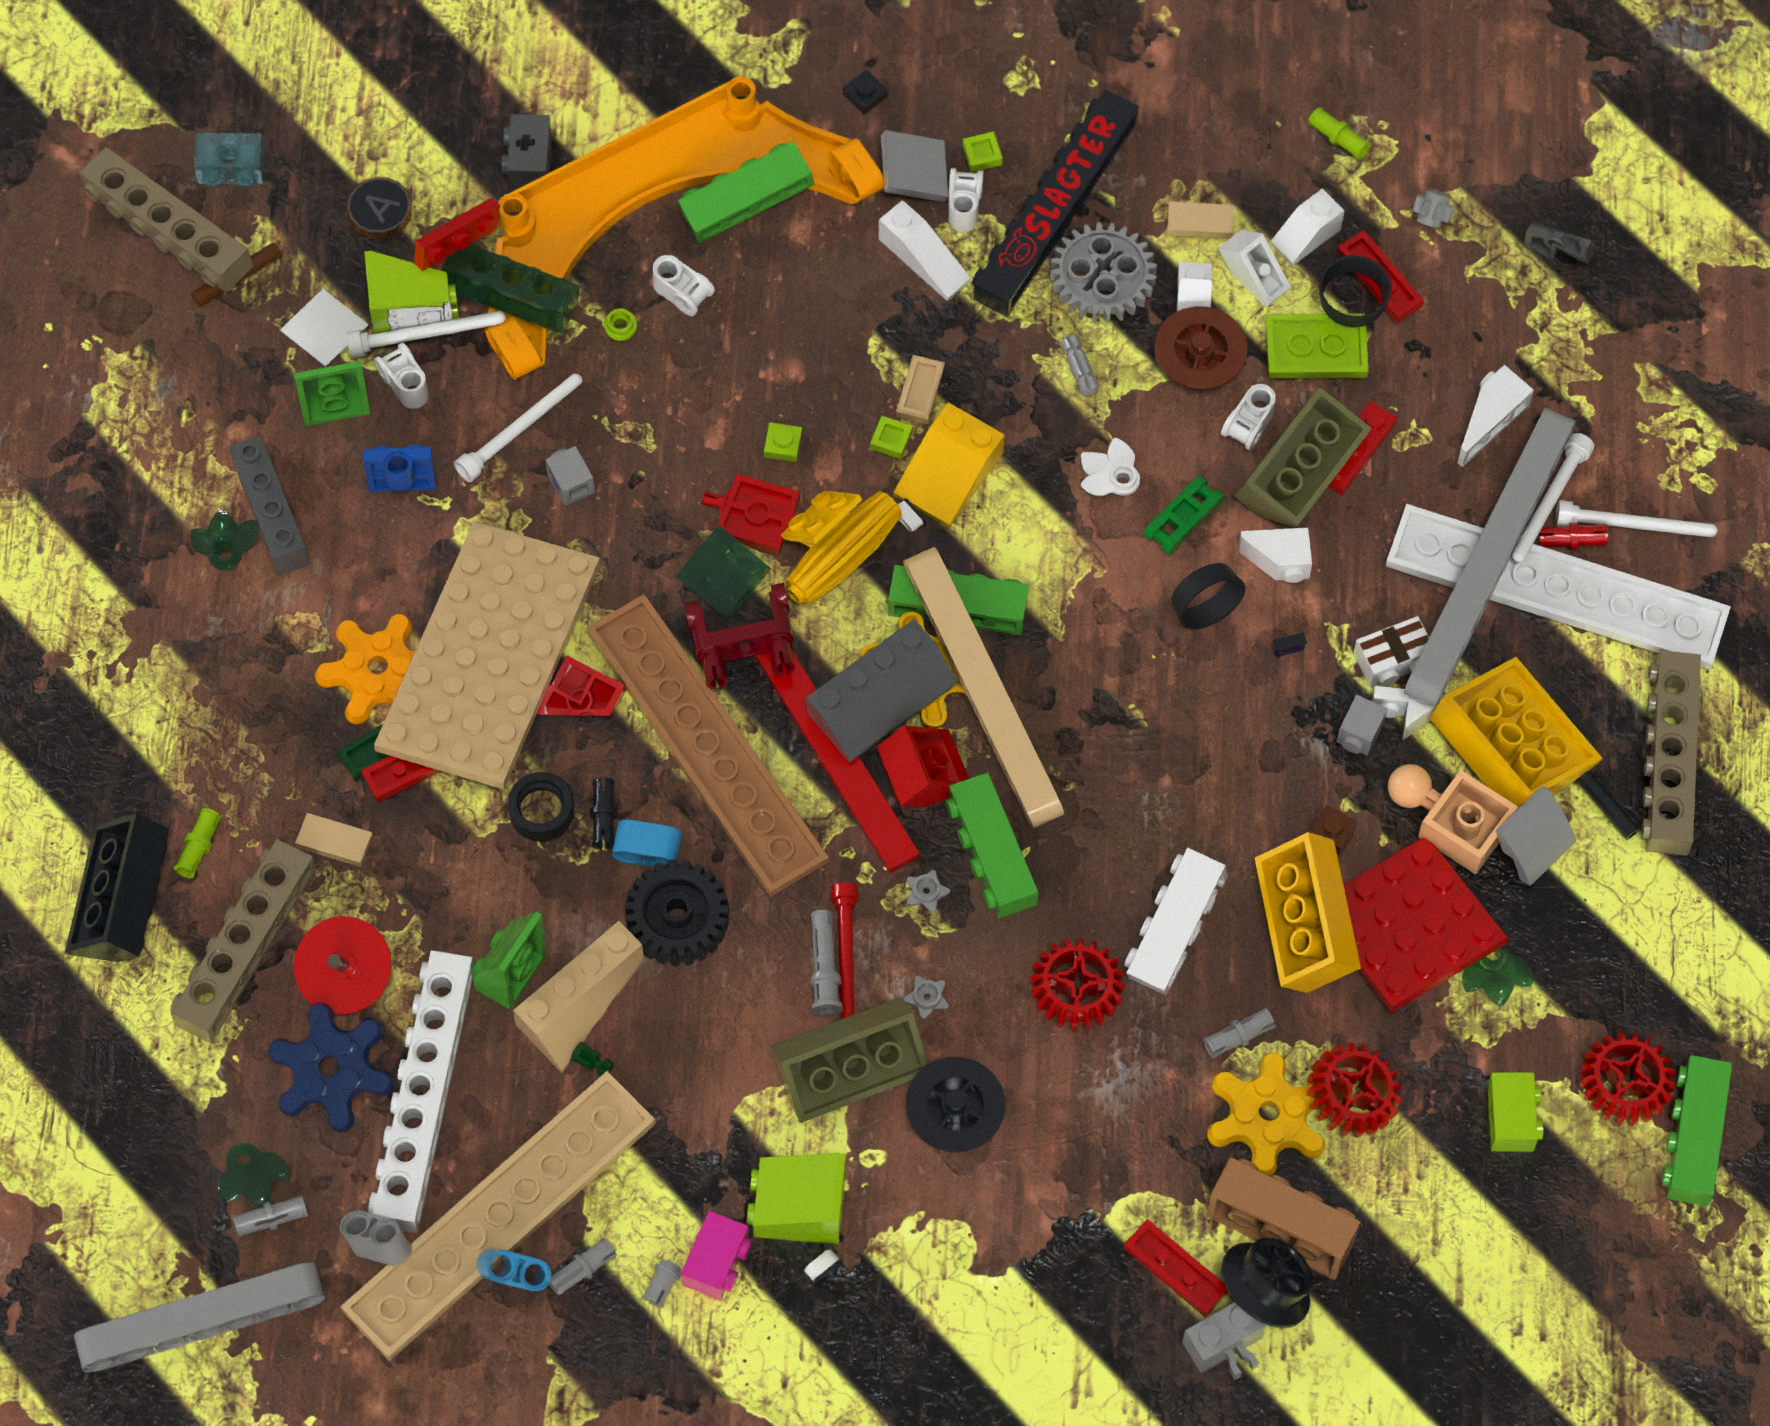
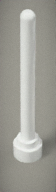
M496 311L371 335L368 332L362 333L361 330L347 332V344L351 357L357 358L366 356V352H371L374 347L504 323L506 317L503 312Z
M572 374L476 453L470 452L469 454L464 453L453 462L459 475L469 483L481 475V470L484 468V463L580 386L582 377L579 374Z
M1574 433L1568 439L1565 445L1566 458L1512 553L1514 561L1522 562L1525 559L1577 464L1589 459L1595 445L1586 435Z
M1558 500L1555 514L1556 527L1569 526V523L1580 522L1703 537H1714L1718 532L1717 527L1713 524L1579 509V505H1573V501Z

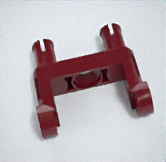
M784 583L771 585L772 591L769 592L774 619L708 633L702 606H699L698 601L684 603L689 630L693 637L696 658L704 667L706 686L708 688L717 689L715 677L718 678L720 688L727 685L728 679L725 673L724 662L769 652L771 653L775 674L784 675L782 663H785L787 674L794 671L795 664L790 648L794 637L788 613L790 608ZM743 640H750L745 643H738Z

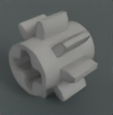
M1427 189L1425 196L1418 194L1412 211L1419 213L1417 217L1418 222L1430 227L1440 228L1442 221L1448 223L1451 220L1455 206L1448 204L1449 195L1437 190Z

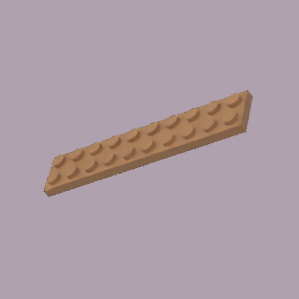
M645 594L587 627L589 637L621 683L626 686V690L770 897L829 863L828 855L713 691L706 686V681Z

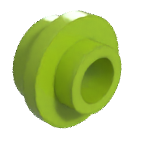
M615 309L606 316L604 330L608 337L613 340H628L637 330V321L635 316L628 310ZM618 324L626 325V327L622 329L615 328V326Z

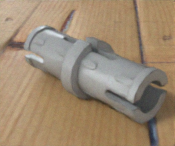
M1263 1008L1240 1021L1238 1019L1229 1023L1230 1026L1203 1038V1042L1208 1054L1214 1059L1239 1045L1241 1047L1248 1045L1249 1040L1275 1029L1276 1026L1269 1010Z
M298 1195V1197L272 1205L269 1201L263 1203L262 1208L238 1215L235 1214L232 1217L238 1238L267 1228H270V1231L278 1229L277 1225L303 1217L306 1218L308 1214L302 1195Z

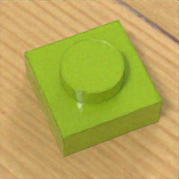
M994 132L963 139L962 146L971 173L1002 166L1003 158Z
M881 416L870 443V450L902 460L913 433V426Z
M769 422L764 458L797 462L802 427Z

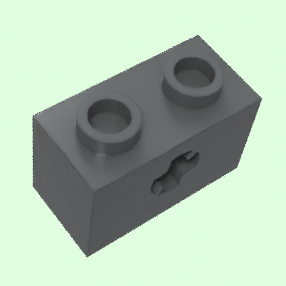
M511 114L510 127H504V146H509L508 155H502V174H508L509 187H523L549 173L552 134L550 115Z

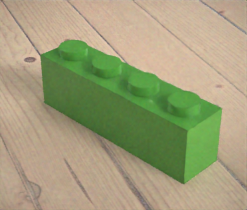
M792 141L788 144L781 143L776 145L769 151V154L759 159L752 158L745 161L740 166V169L730 174L722 173L716 176L710 184L700 189L693 188L688 190L678 200L681 214L697 243L700 244L813 186L814 181L811 170L797 145Z
M894 565L888 599V616L901 617L904 613L915 612L922 616L924 621L931 622L907 574L905 566ZM947 569L976 629L1022 635L1029 584H1022L1016 579H1005L1003 581L989 579L982 574H971L970 576L955 574Z
M987 772L950 785L949 799L945 800V805L950 818H957L961 828L957 830L963 849L969 848L973 857L970 860L972 872L976 879L981 878L986 889L982 890L988 909L994 908L998 919L1037 906L1038 890L989 773Z
M1690 1055L1686 1065L1679 1066L1676 1086L1682 1087L1680 1099H1674L1671 1119L1677 1120L1675 1132L1670 1131L1666 1152L1672 1153L1671 1164H1665L1661 1185L1667 1186L1666 1199L1708 1207L1714 1196L1732 1063Z

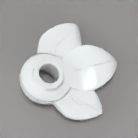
M1114 438L1110 443L1107 454L1083 452L1081 454V464L1088 476L1082 481L1081 487L1088 493L1096 496H1104L1110 493L1126 496L1134 493L1139 487L1140 475L1133 467L1135 454L1132 449L1122 440ZM1120 478H1125L1129 482L1123 484L1119 483L1117 480Z

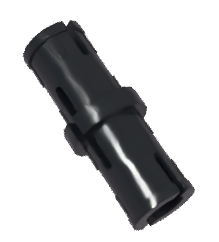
M600 777L592 781L593 807L590 808V818L593 820L592 846L596 849H602V836H605V849H611L614 844L613 820L617 818V809L614 807L615 781L605 777V790L602 791V779Z

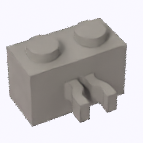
M1234 1302L1186 1329L1182 1344L1200 1373L1227 1359L1229 1371L1234 1380H1236L1242 1374L1236 1365L1238 1359L1235 1355L1236 1353L1241 1360L1249 1363L1252 1370L1259 1366L1256 1356L1245 1348L1263 1339L1266 1325L1248 1315Z

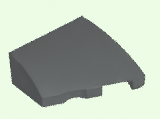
M1536 221L1526 231L1524 246L1551 260L1554 259L1559 250L1588 265L1594 255L1595 241Z

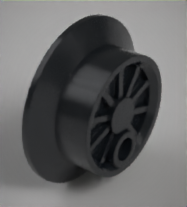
M948 1057L928 1064L914 1077L907 1091L906 1113L912 1129L924 1142L942 1151L965 1152L982 1146L996 1134L1005 1114V1096L999 1080L987 1067L968 1058Z
M1261 1238L1255 1243L1237 1244L1231 1247L1224 1255L1221 1264L1223 1282L1232 1299L1243 1311L1257 1321L1277 1328L1293 1327L1304 1320L1310 1308L1309 1291L1312 1287L1313 1277L1308 1263L1295 1248L1279 1239Z

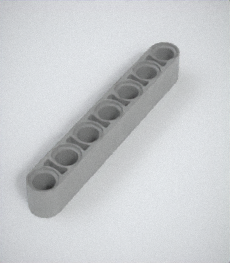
M312 1262L301 1263L87 1327L75 1333L74 1340L82 1370L84 1372H96L313 1307L325 1300V1294L316 1264Z

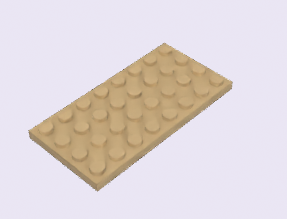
M473 521L374 743L375 751L504 790L601 565L600 558Z

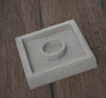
M885 130L881 134L884 192L945 202L948 198L944 140Z

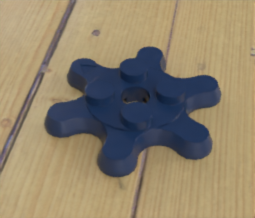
M317 1002L309 1008L307 1013L310 1033L305 1040L295 1043L279 1038L271 1042L268 1047V1055L271 1061L287 1066L294 1075L292 1086L279 1097L278 1106L284 1115L292 1117L300 1114L310 1104H320L327 1110L330 1127L337 1132H346L351 1129L355 1122L352 1102L356 1095L361 1092H370L376 1096H385L394 1087L393 1076L386 1070L374 1068L368 1059L370 1048L381 1040L384 1029L381 1022L377 1019L366 1018L355 1029L343 1031L335 1024L333 1009L326 1003ZM327 1057H335L339 1062L338 1072L331 1077H326L320 1070L322 1062Z

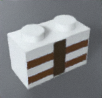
M1417 616L1357 639L1353 655L1369 687L1372 688L1380 684L1381 686H1389L1395 683L1401 676L1411 673L1429 636Z

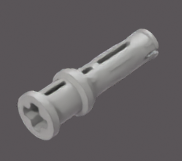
M817 910L811 913L814 973L810 977V985L814 988V1003L811 1006V1012L816 1016L830 1017L838 1015L843 1011V1004L839 1001L838 992L841 976L836 971L833 912Z

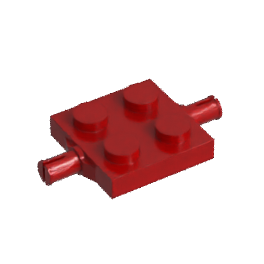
M737 473L732 487L725 496L705 491L701 504L720 509V519L715 529L716 537L780 555L785 541L781 534L789 527V521L796 516L795 511L800 501V492Z

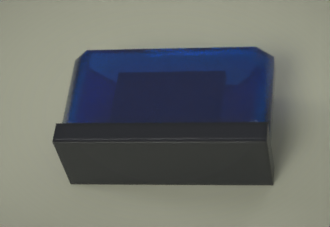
M1304 632L1274 639V656L1280 657L1304 651L1307 644Z

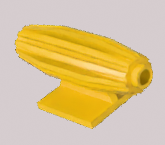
M823 491L811 501L812 505L804 513L796 515L789 521V527L781 534L783 539L800 542L810 547L785 581L788 587L786 593L793 602L799 605L801 603L810 605L840 585L880 547L902 516V510L892 497L888 496L885 492L879 491L859 504L863 500L859 494Z

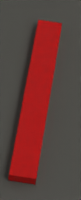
M792 649L791 653L795 669L790 674H787L785 663H782L784 675L774 673L770 652L755 655L754 658L888 873L891 874L919 859L920 853L861 759L857 757L849 763L808 715L806 697L817 689Z

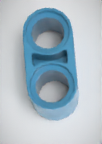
M627 819L621 820L617 825L611 856L623 863L652 868L662 862L663 866L668 865V860H676L677 863L682 832L677 828L667 825Z
M489 1248L484 1250L477 1259L478 1272L483 1278L529 1291H540L548 1286L551 1280L550 1267L546 1262L537 1258L498 1248ZM500 1255L504 1262L503 1269L494 1275L491 1270V1262ZM530 1265H534L537 1269V1276L533 1282L527 1283L524 1277L525 1271Z

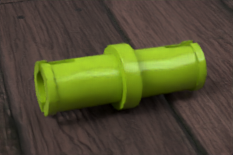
M1318 107L1311 114L1308 120L1309 125L1326 135L1331 144L1334 146L1340 145L1358 160L1366 156L1371 148V142L1352 131L1347 122L1338 121L1321 107Z
M209 808L201 809L200 816L192 832L186 834L184 839L185 847L177 863L174 865V870L179 875L186 878H194L204 854L208 853L212 847L210 841L222 820V816H218V812Z

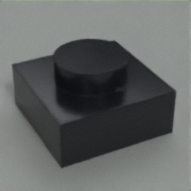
M866 69L842 88V95L865 115L888 97V89Z

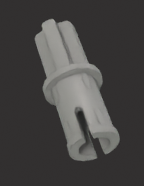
M602 1238L582 1254L573 1255V1261L551 1276L549 1284L553 1291L560 1295L583 1278L591 1279L592 1273L616 1258L617 1254L614 1252L615 1250L609 1241Z

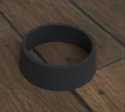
M1358 255L1344 256L1332 261L1323 270L1319 280L1320 302L1324 312L1336 323L1347 327H1362L1377 320L1384 311L1392 291L1391 280L1385 269L1376 261ZM1360 273L1377 283L1382 292L1383 302L1380 308L1370 314L1362 316L1346 315L1334 309L1327 302L1324 290L1327 284L1340 274Z
M1223 563L1209 564L1192 572L1177 586L1172 595V605L1182 626L1193 630L1202 629L1225 618L1243 599L1246 590L1245 583L1228 565ZM1226 581L1224 586L1209 600L1187 608L1188 604L1200 592L1216 583Z

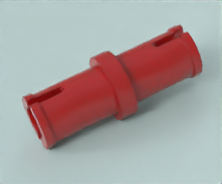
M1569 523V526L1542 527L1538 534V539H1540L1539 546H1569L1570 550L1577 549L1578 546H1608V534H1606L1608 527L1607 524L1577 526V523Z

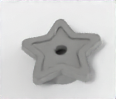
M931 870L929 873L919 877H907V882L912 890L907 899L909 906L922 904L931 913H934L937 900L950 893V889L941 885L938 881L935 870ZM929 889L930 892L925 894L923 890Z
M916 976L914 991L903 999L906 1004L918 1008L921 1019H926L933 1010H946L949 1007L941 995L945 986V981L943 980L934 982ZM930 995L931 998L929 1000L924 999V996Z

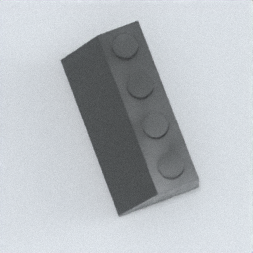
M913 619L807 696V713L845 759L851 763L956 686L958 681L936 643L920 624Z

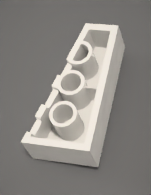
M1188 847L1184 856L1181 854L1176 856L1170 869V873L1174 874L1168 887L1165 885L1161 887L1155 900V904L1159 907L1153 918L1149 916L1146 918L1139 934L1144 938L1138 949L1134 947L1131 949L1124 964L1128 968L1127 976L1129 979L1165 996L1169 992L1186 959L1187 952L1185 949L1187 945L1191 946L1200 932L1203 922L1200 920L1202 914L1210 913L1215 903V897L1218 892L1215 889L1216 885L1223 887L1228 878L1226 865Z

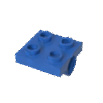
M413 444L406 448L376 446L372 449H363V462L369 492L436 489V473L431 447Z

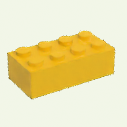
M1307 832L1255 857L1280 986L1308 993L1361 969L1334 840Z

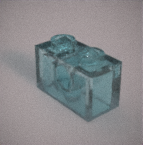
M196 133L194 170L198 184L208 186L220 184H238L241 186L263 184L265 148L261 133ZM227 160H235L231 163H224Z

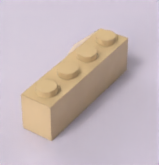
M618 921L513 1010L516 1026L562 1074L570 1064L569 1061L575 1047L581 1041L585 1043L588 1039V1034L596 1023L601 1021L616 995L618 996L644 961L642 944Z

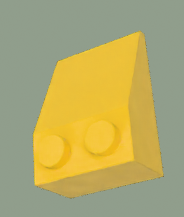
M948 402L927 431L895 488L893 496L902 501L907 498L916 509L950 528L1004 453L1005 434Z

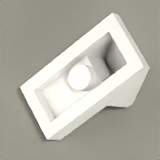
M1179 262L1176 312L1188 307H1211V263Z
M1375 685L1372 702L1388 708L1386 717L1404 716L1402 740L1431 721L1429 718L1436 707L1405 695V689Z

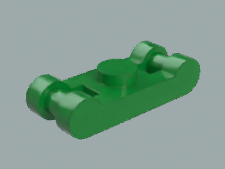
M1199 475L1147 526L1143 535L1150 541L1156 540L1162 545L1161 550L1170 556L1213 511H1216L1222 505L1226 495L1219 490L1214 491L1208 486V481ZM1200 496L1205 501L1201 504L1195 497ZM1168 524L1175 529L1171 535L1163 530Z

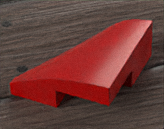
M566 656L552 685L548 686L537 714L541 716H611L627 691L626 686Z

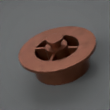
M1204 306L1188 307L1169 316L1160 326L1154 346L1155 356L1162 371L1174 382L1192 390L1213 389L1233 380L1242 370L1248 350L1246 336L1240 325L1225 312Z

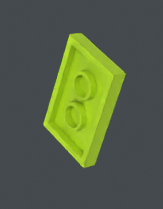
M1353 313L1346 315L1362 316L1365 315V313ZM1266 314L1268 379L1368 377L1366 326H1343L1330 319L1327 314Z

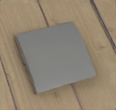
M1543 785L1496 830L1503 853L1513 858L1520 880L1529 886L1576 842L1575 835L1564 812L1548 788Z

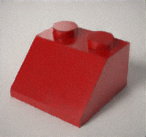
M904 725L877 746L882 758V765L889 775L894 788V794L901 806L924 808L949 799L950 785L969 779L948 729Z

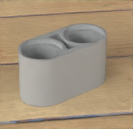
M356 1210L347 1214L340 1223L341 1233L354 1254L361 1258L387 1265H398L406 1261L411 1254L412 1246L398 1222L392 1218Z

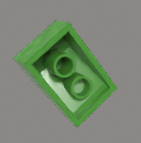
M361 361L294 373L305 426L371 414Z
M536 911L511 920L504 930L499 929L491 941L490 947L492 949L486 958H479L471 973L476 991L511 1010L548 954L542 914Z

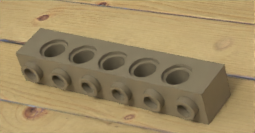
M105 147L79 172L84 185L82 190L88 198L94 202L99 200L105 204L107 210L118 219L122 217L127 220L136 233L141 236L144 234L149 236L154 244L164 253L169 251L174 254L183 267L188 270L192 268L196 270L209 286L215 287L217 285L227 293L253 267L248 248L109 148Z
M1660 650L1656 662H1650L1648 682L1654 683L1653 693L1648 694L1647 713L1652 714V724H1647L1645 744L1651 745V756L1646 755L1644 776H1650L1649 787H1644L1642 806L1648 808V819L1643 818L1641 827V839H1647L1646 852L1688 856L1693 844L1701 654ZM1666 687H1675L1680 691V693H1671L1666 689ZM1664 718H1674L1679 724H1669ZM1663 749H1672L1677 753V756H1669ZM1662 780H1671L1675 783L1676 787H1667L1662 783ZM1668 811L1672 813L1675 818L1666 819L1660 814V812Z
M278 839L275 840L271 849L267 847L263 851L258 862L259 868L254 877L249 876L246 879L241 890L242 897L236 906L232 905L226 912L223 920L225 925L219 935L214 934L206 947L207 954L201 964L197 963L192 968L188 977V986L183 993L179 992L175 996L170 1007L175 1026L211 1044L316 871L313 856ZM275 877H281L284 879V881L277 886H271L268 884V882ZM257 906L267 907L266 911L262 914L254 915L250 913ZM239 935L249 936L245 943L236 944L233 942ZM222 964L232 965L231 969L225 973L215 971ZM204 993L214 994L213 999L209 1002L203 1003L198 1001V998Z

